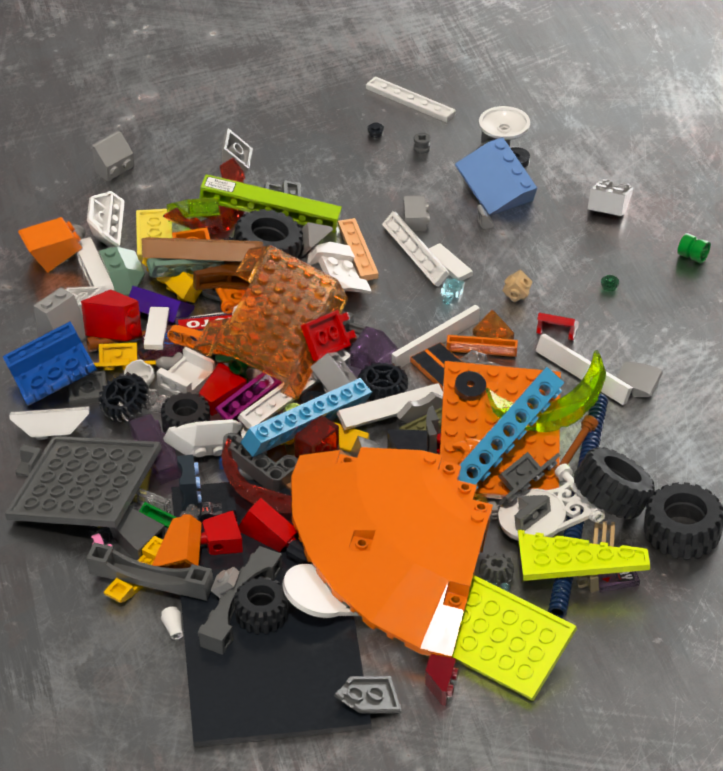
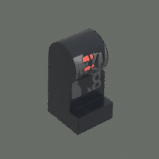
M235 497L227 498V502L201 503L198 506L199 521L202 523L205 519L229 511H233L236 518Z

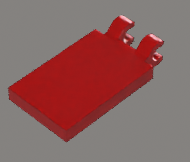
M336 310L300 325L313 361L320 360L327 353L337 352L350 346L349 340L357 337L354 330L346 332L343 325L344 321L350 319L348 312L340 315L339 311Z

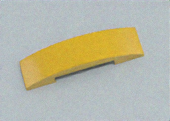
M153 536L143 547V555L137 561L152 565L163 540ZM116 578L104 591V595L122 603L133 597L144 586L127 583Z

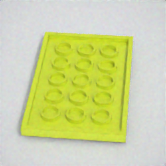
M473 575L452 658H456V662L534 701L575 634L577 627Z

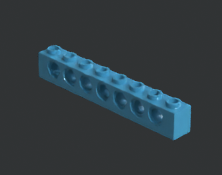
M546 367L460 463L459 481L475 485L479 480L483 482L490 475L491 472L488 470L491 466L496 467L503 460L500 456L504 452L507 454L515 446L512 442L516 438L520 440L527 432L525 427L528 424L532 426L538 420L537 414L539 411L543 413L551 405L548 401L551 398L556 399L562 392L560 387L565 382ZM539 389L545 392V396L540 393ZM527 403L532 404L534 409L529 408ZM515 416H518L522 423L518 422ZM503 430H507L510 434V437L506 436ZM491 443L495 444L498 450H494ZM479 457L483 458L486 464H482L479 461ZM467 471L471 472L474 478H470L467 475Z
M361 378L356 379L249 428L241 444L252 457H255L338 418L337 412L339 410L364 404L372 391Z

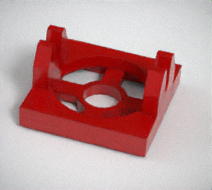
M538 313L537 334L542 335L545 323L570 327L568 339L574 341L576 330L579 326L577 320Z

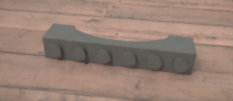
M95 542L86 557L89 574L114 580L118 578L127 583L206 601L214 583L212 569L193 564L190 568L182 569L157 567L129 558L114 550L112 546Z
M259 546L256 552L250 555L246 566L240 569L234 588L229 589L225 595L221 596L216 609L210 612L206 623L200 626L198 631L200 647L221 655L225 653L233 641L230 621L235 611L234 595L237 592V588L242 586L243 582H249L252 578H272V581H274L282 569L281 553Z

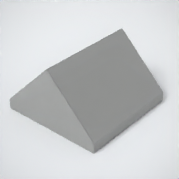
M229 128L225 131L222 146L223 170L247 171L250 167L253 148Z
M308 222L302 228L303 243L299 260L326 237L333 228Z

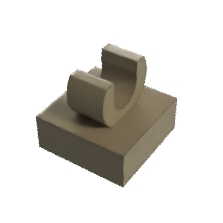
M598 574L577 576L578 580L576 582L579 588L588 586L590 593L599 591Z

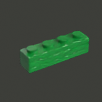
M144 502L139 510L144 515L165 525L167 529L172 519L177 518Z

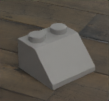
M120 131L92 145L95 173L105 180L110 181L134 167L133 152Z
M338 352L327 353L311 366L313 370L312 375L317 381H321L325 387L323 388L326 393L357 379Z

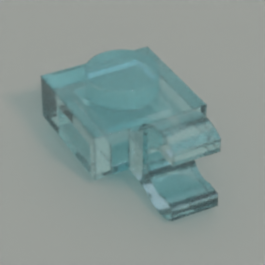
M447 278L441 292L445 296L443 303L450 305L453 297L459 298L464 289L465 282Z

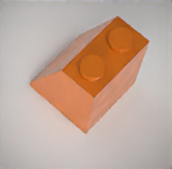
M62 217L18 231L30 254L47 273L83 248L79 242L81 238L74 231L75 228L70 221L66 222Z

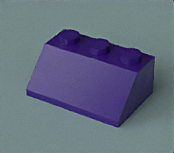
M133 285L129 294L130 298L138 301L140 315H142V312L148 314L147 318L149 317L150 307H169L167 325L178 324V320L186 319L195 308L194 305Z

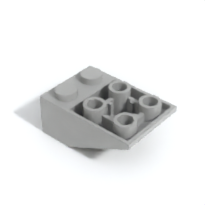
M603 179L591 188L587 209L622 216L625 213L634 187H630L628 183L620 182L619 184H614L612 180Z

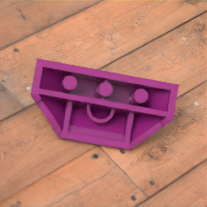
M269 367L215 409L224 420L233 419L241 422L237 419L240 413L281 385L282 382Z

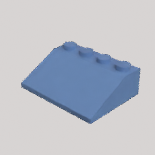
M503 137L484 144L455 163L456 168L489 216L534 200L537 187Z

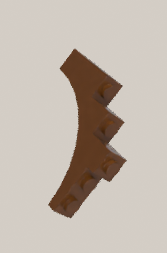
M224 261V265L193 271V288L196 291L210 288L244 289L278 299L295 312L312 308L313 292L293 271L276 275L267 264L250 268L243 261Z

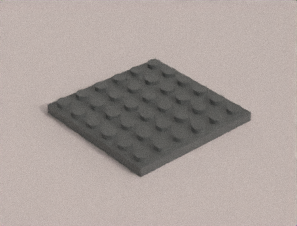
M53 436L5 512L6 519L117 527L161 451V443Z

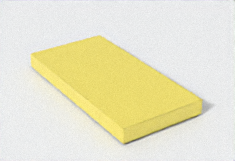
M171 209L136 211L137 257L139 260L144 259L142 257V238H172Z

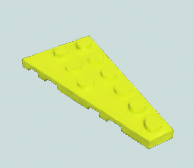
M518 530L524 581L650 570L648 549L625 545L612 547L604 542H600L599 545L589 543V540L558 535L552 538L545 537L544 533L536 532L535 535L525 534L524 530Z

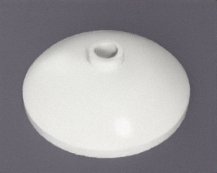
M498 106L490 108L481 114L479 127L486 135L494 139L503 137L504 140H512L521 137L529 130L530 118L520 109Z

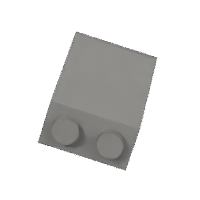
M60 287L34 305L38 338L71 321L82 343L86 341V338L91 337L85 335L83 315L75 296L64 288Z

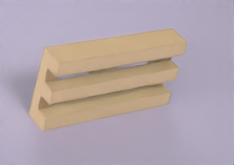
M603 521V524L595 522L593 544H597L598 529L602 530V542L606 543V530H610L609 546L614 547L615 522H611V525L607 524V521Z

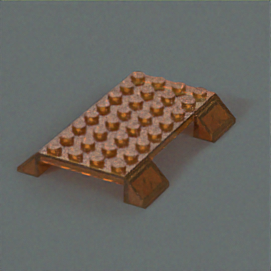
M271 245L250 248L235 273L236 276L250 282L231 318L208 321L193 349L209 357L212 356L215 349H218L284 382L281 393L298 401L313 371L311 366L317 362L312 359L300 325L336 310L341 315L348 297L337 278Z

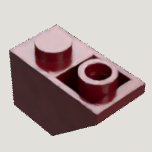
M430 654L425 671V685L440 704L446 706L448 697L452 698L454 685L452 683L458 679L459 668H456V658Z

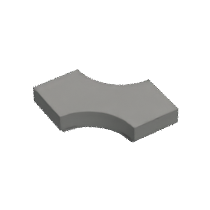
M430 392L420 400L408 401L396 416L399 420L410 423L426 415L428 408L431 406L434 407V410L441 408L443 396Z

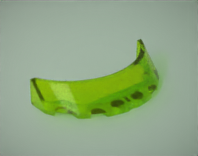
M598 350L594 351L590 367L581 382L562 398L549 402L551 405L543 413L539 411L537 414L538 420L532 426L528 424L525 430L551 432L559 430L561 427H568L580 420L595 405L606 379V370ZM486 388L492 410L501 418L513 405V402L503 399L489 388ZM528 405L529 408L534 409L533 405ZM515 416L516 420L522 423L521 419Z

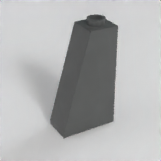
M130 506L117 527H109L112 538L134 560H138L143 555V547L153 536L162 540L165 537V525Z

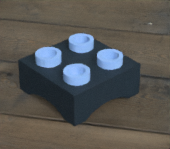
M193 454L177 456V464L182 474L179 479V487L184 494L181 503L182 513L198 512V503H202L201 491H197V489H201L200 477L195 476L199 474L198 462L194 463Z

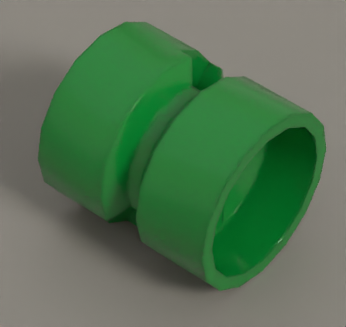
M686 233L680 240L677 253L686 258L691 257V260L702 264L708 257L711 243L703 239L697 240L696 236Z

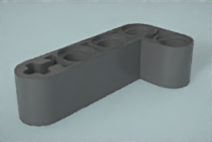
M228 433L223 437V456L270 492H280L291 482V476L298 461L295 456L286 455L276 463L263 453L252 457L241 444L243 439L236 433Z

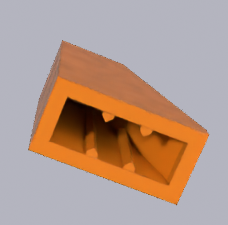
M184 514L181 517L172 519L152 565L173 569L190 568L192 564L198 566L202 523L190 514Z

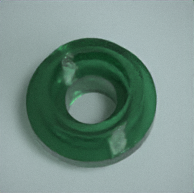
M613 275L604 276L601 279L602 288L606 291L616 290L619 286V279Z

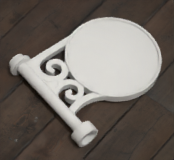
M561 464L555 470L557 478L560 481H566V484L552 490L526 489L523 493L521 491L516 493L518 497L530 495H547L550 497L551 512L528 528L525 534L535 535L538 532L544 533L545 537H553L558 532L587 519L599 523L605 518V511L597 508L581 494V491L577 489L574 483L573 471L567 464ZM570 488H571V489L574 491V493H575V495L572 496V497H571V491L569 490ZM518 497L509 504L507 501L500 506L498 513L502 530L515 540H518V531L515 527L514 515L519 511ZM566 515L572 519L566 521Z
M313 564L296 565L287 571L282 583L283 591L287 599L299 610L322 618L359 615L357 612L353 613L350 611L348 604L345 602L341 603L331 593L332 589L327 583L322 581L316 573V568Z

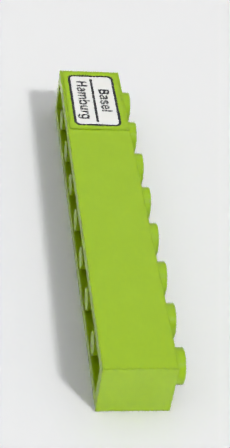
M207 174L200 187L199 201L245 212L260 211L261 209H266V211L275 210L277 213L282 212L285 216H290L294 222L296 221L300 225L305 226L309 222L330 226L333 228L331 231L333 233H336L338 221H340L342 207Z

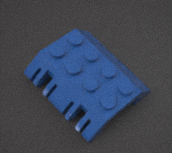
M71 321L2 356L27 406L97 370Z

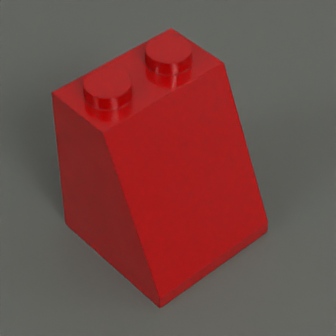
M110 289L81 301L86 336L129 341L142 335L139 303L137 300Z

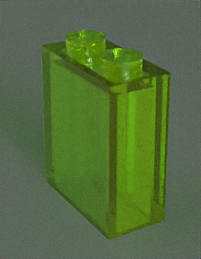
M218 197L186 199L166 204L168 222L200 220L220 215Z

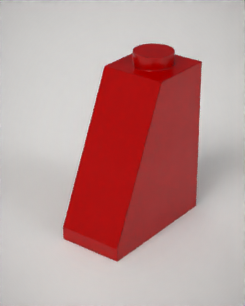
M220 362L199 391V397L203 396L208 401L210 415L214 416L218 413L215 408L244 387L247 382L243 377L234 374L228 366Z
M262 498L249 509L238 526L241 533L279 552L285 546L288 548L292 540H296L294 536L297 530H295L294 526Z

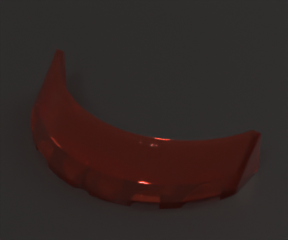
M234 158L227 160L219 166L222 178L244 183V179H246L244 171ZM218 205L208 218L200 221L197 218L187 219L176 207L165 213L163 217L191 230L207 228L209 234H220L233 228L245 211Z
M227 439L221 459L225 474L233 488L253 505L262 498L278 513H292V496L252 485L244 479L238 471L236 461L232 457L231 439Z

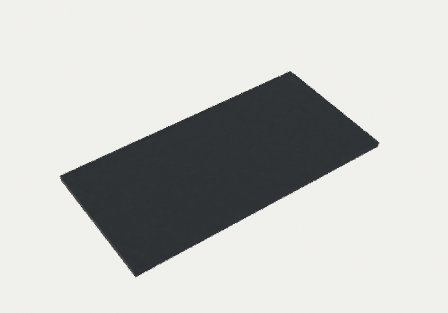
M253 479L200 484L201 489H197V491H201L202 503L227 502V498L235 497L238 526L249 509L260 498L293 525L292 494L287 487L280 492L274 493ZM179 486L171 487L174 516L181 517L184 514H190L199 521L198 512L182 513L181 503L184 494ZM240 532L243 546L242 553L210 555L206 544L200 545L198 566L212 569L213 580L215 581L216 576L223 570L226 571L235 567L240 572V569L248 563L250 555L255 553L258 547L261 546L282 554V569L274 579V581L277 580L282 585L287 571L301 563L286 555V546L279 552ZM296 533L294 538L300 541L298 533ZM212 591L207 601L181 595L194 747L372 729L370 713H359L334 696L350 676H364L354 616L316 617L299 610L288 600V619L284 622V625L281 628L277 627V630L274 632L269 631L268 634H264V632L255 634L254 631L250 633L246 631V628L240 627V623L236 621L234 611L230 621L233 641L225 653L221 655L200 647V639L198 637L200 626L206 623L210 612L218 606L220 598Z

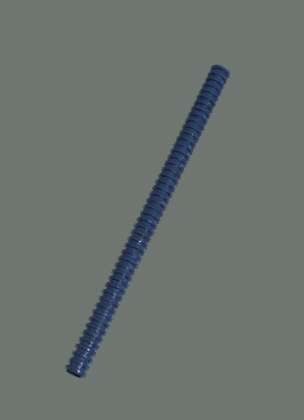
M595 394L591 398L588 415L596 418L599 425L595 431L589 432L582 442L577 468L587 452L600 445L608 399L605 395ZM567 516L566 521H568V520H570V519H572V518L569 517V516ZM585 521L565 529L564 537L581 539ZM574 577L554 579L548 608L549 613L559 618L566 616Z

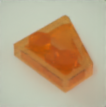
M493 310L473 328V335L476 337L514 339V332Z

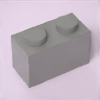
M425 195L404 196V222L412 231H426V224H430L429 202L425 203Z

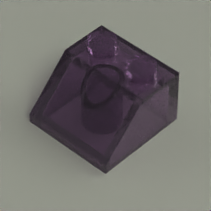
M366 326L350 348V366L364 369L365 365L371 366V363L378 364L379 361L380 363L387 361L388 364H392V353L397 351L398 348L383 331Z

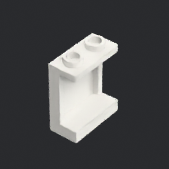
M185 347L183 349V358L168 371L163 368L157 371L158 386L175 395L181 392L197 393L214 371L215 361Z

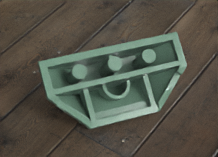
M117 246L98 251L112 281L114 291L129 297L132 285L138 287L145 276V271L135 251Z

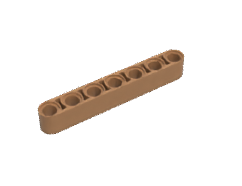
M157 237L141 239L142 257L243 262L263 261V242Z

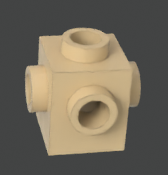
M521 269L505 279L502 291L514 303L520 299L524 300L529 295L532 280Z

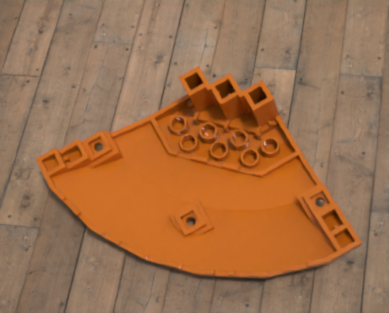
M361 447L357 458L340 454V450L299 455L291 476L292 523L295 530L298 531L299 540L303 544L308 562L313 563L316 573L332 589L331 593L341 603L345 602L351 607L350 611L353 613L357 612L362 617V621L371 629L375 630L378 628L387 633V637L393 640L395 637L405 642L404 646L427 656L435 654L452 658L479 553L483 552L493 504L474 500L477 485L459 481L461 466L441 461L442 455L423 450Z

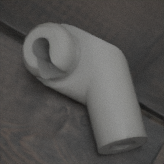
M177 352L173 357H160L156 360V366L169 370L183 358V354Z

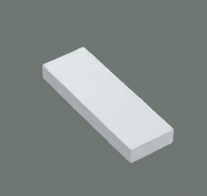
M441 243L429 248L433 255L448 270L449 275L458 283L473 276V271Z
M150 307L144 349L163 350L169 307Z

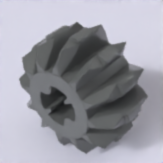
M495 552L493 556L487 554L486 558L481 560L479 567L481 579L497 587L500 584L506 586L508 582L512 581L514 564L511 558H505L504 554L499 556Z

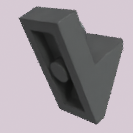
M547 495L519 496V511L514 515L516 530L526 531L551 512L550 497Z

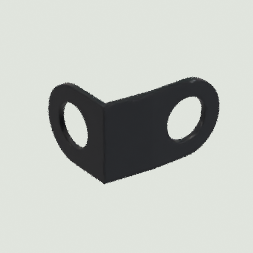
M91 526L89 528V531L99 533L101 537L104 532L109 534V538L103 540V543L111 541L112 533L109 527Z

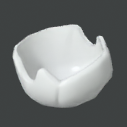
M142 359L132 361L124 370V375L127 372L131 373V375L135 373L142 377L148 386L152 384L155 378L152 366L145 363Z

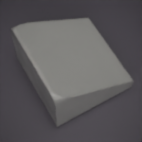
M478 205L477 220L481 228H493L494 224L490 216L481 205Z

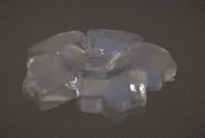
M189 504L186 511L181 512L180 517L184 514H190L198 519L197 516L200 514V509L195 507L194 504Z

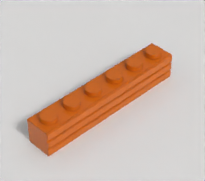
M448 335L446 348L451 352L517 357L518 340Z

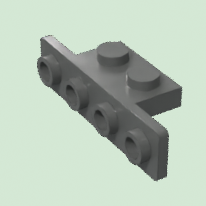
M528 452L498 476L511 491L498 503L500 505L506 501L508 504L518 497L516 493L519 490L523 493L531 486L529 482L532 479L536 482L545 475L543 470L547 468L550 471L558 464L556 460L561 455L557 453L540 467Z

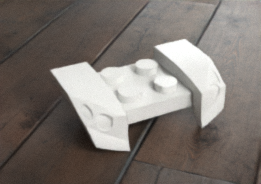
M327 242L315 245L308 254L307 265L311 266L319 262L326 277L322 285L319 286L321 291L329 295L343 291L369 294L372 292L367 280L359 278L352 264L355 256L350 246Z

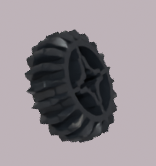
M379 361L378 364L371 363V366L365 365V368L360 370L357 379L361 378L372 391L367 399L370 402L407 392L408 378L405 370H402L401 366H395L394 363L388 364L387 361L385 363H380Z
M129 372L125 375L120 373L119 377L113 376V380H107V385L102 386L103 391L99 392L100 398L98 399L100 409L106 417L111 418L113 421L118 420L122 422L124 419L129 421L130 417L136 419V414H142L141 410L147 408L145 403L150 402V391L142 377L135 373L132 375Z

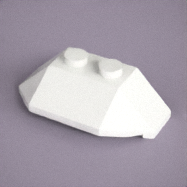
M112 191L89 198L87 222L93 236L98 241L103 242L107 246L118 247L121 239L124 200Z
M88 406L11 412L9 416L10 420L30 437L42 440L54 435L68 437V434H71L89 414L90 408Z
M233 419L194 422L177 428L175 426L169 427L163 439L164 442L184 455L193 454L196 457H203L205 455L220 456L222 455L223 437L228 433L238 434L243 425L242 422Z

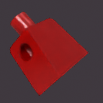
M233 511L203 520L200 545L206 544L210 555L243 552L242 537Z

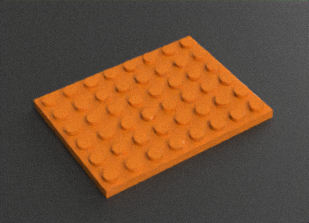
M445 361L439 454L442 455L441 461L458 465L463 451L452 448V445L463 441L464 438L482 440L543 370ZM466 371H473L482 375L486 381V390L483 397L475 401H467L460 398L454 389L457 376ZM552 371L559 378H561V372ZM539 389L540 393L545 396V392ZM560 394L556 399L551 398L548 401L551 405L543 413L539 411L537 414L539 418L532 426L528 424L525 427L527 432L520 440L516 438L512 442L515 446L507 454L504 452L500 456L503 458V471L527 452L540 467L560 452ZM527 403L529 408L534 409L532 404ZM515 416L516 420L522 423L521 419ZM503 430L504 434L510 437L509 432L507 430ZM491 443L492 448L498 450L497 446ZM479 457V461L482 464H486L485 460ZM559 458L556 460L558 464L550 471L547 468L543 470L545 475L535 482L532 479L529 482L531 486L528 489L552 490L559 488V479L555 475V470L559 466ZM491 466L488 470L491 472L490 475L483 482L481 480L477 482L478 488L476 489L475 497L502 499L511 492L498 477L501 473L498 472L497 467ZM467 471V475L470 478H474L473 474Z

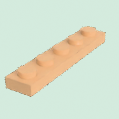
M356 219L338 221V227L346 245L350 246L355 256L353 264L359 278L367 281L378 279L377 268Z

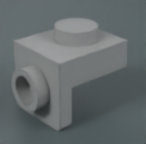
M235 567L221 571L216 576L211 591L221 598L229 589L234 588L239 571Z

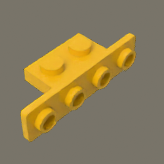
M137 343L99 344V363H94L95 367H103V370H115V366H122V370H125L128 364L138 360ZM156 360L144 361L145 363L150 364L152 368L153 365H156Z

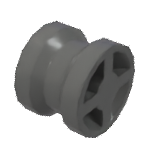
M418 133L414 136L415 152L424 154L430 151L429 143L431 137L429 134Z

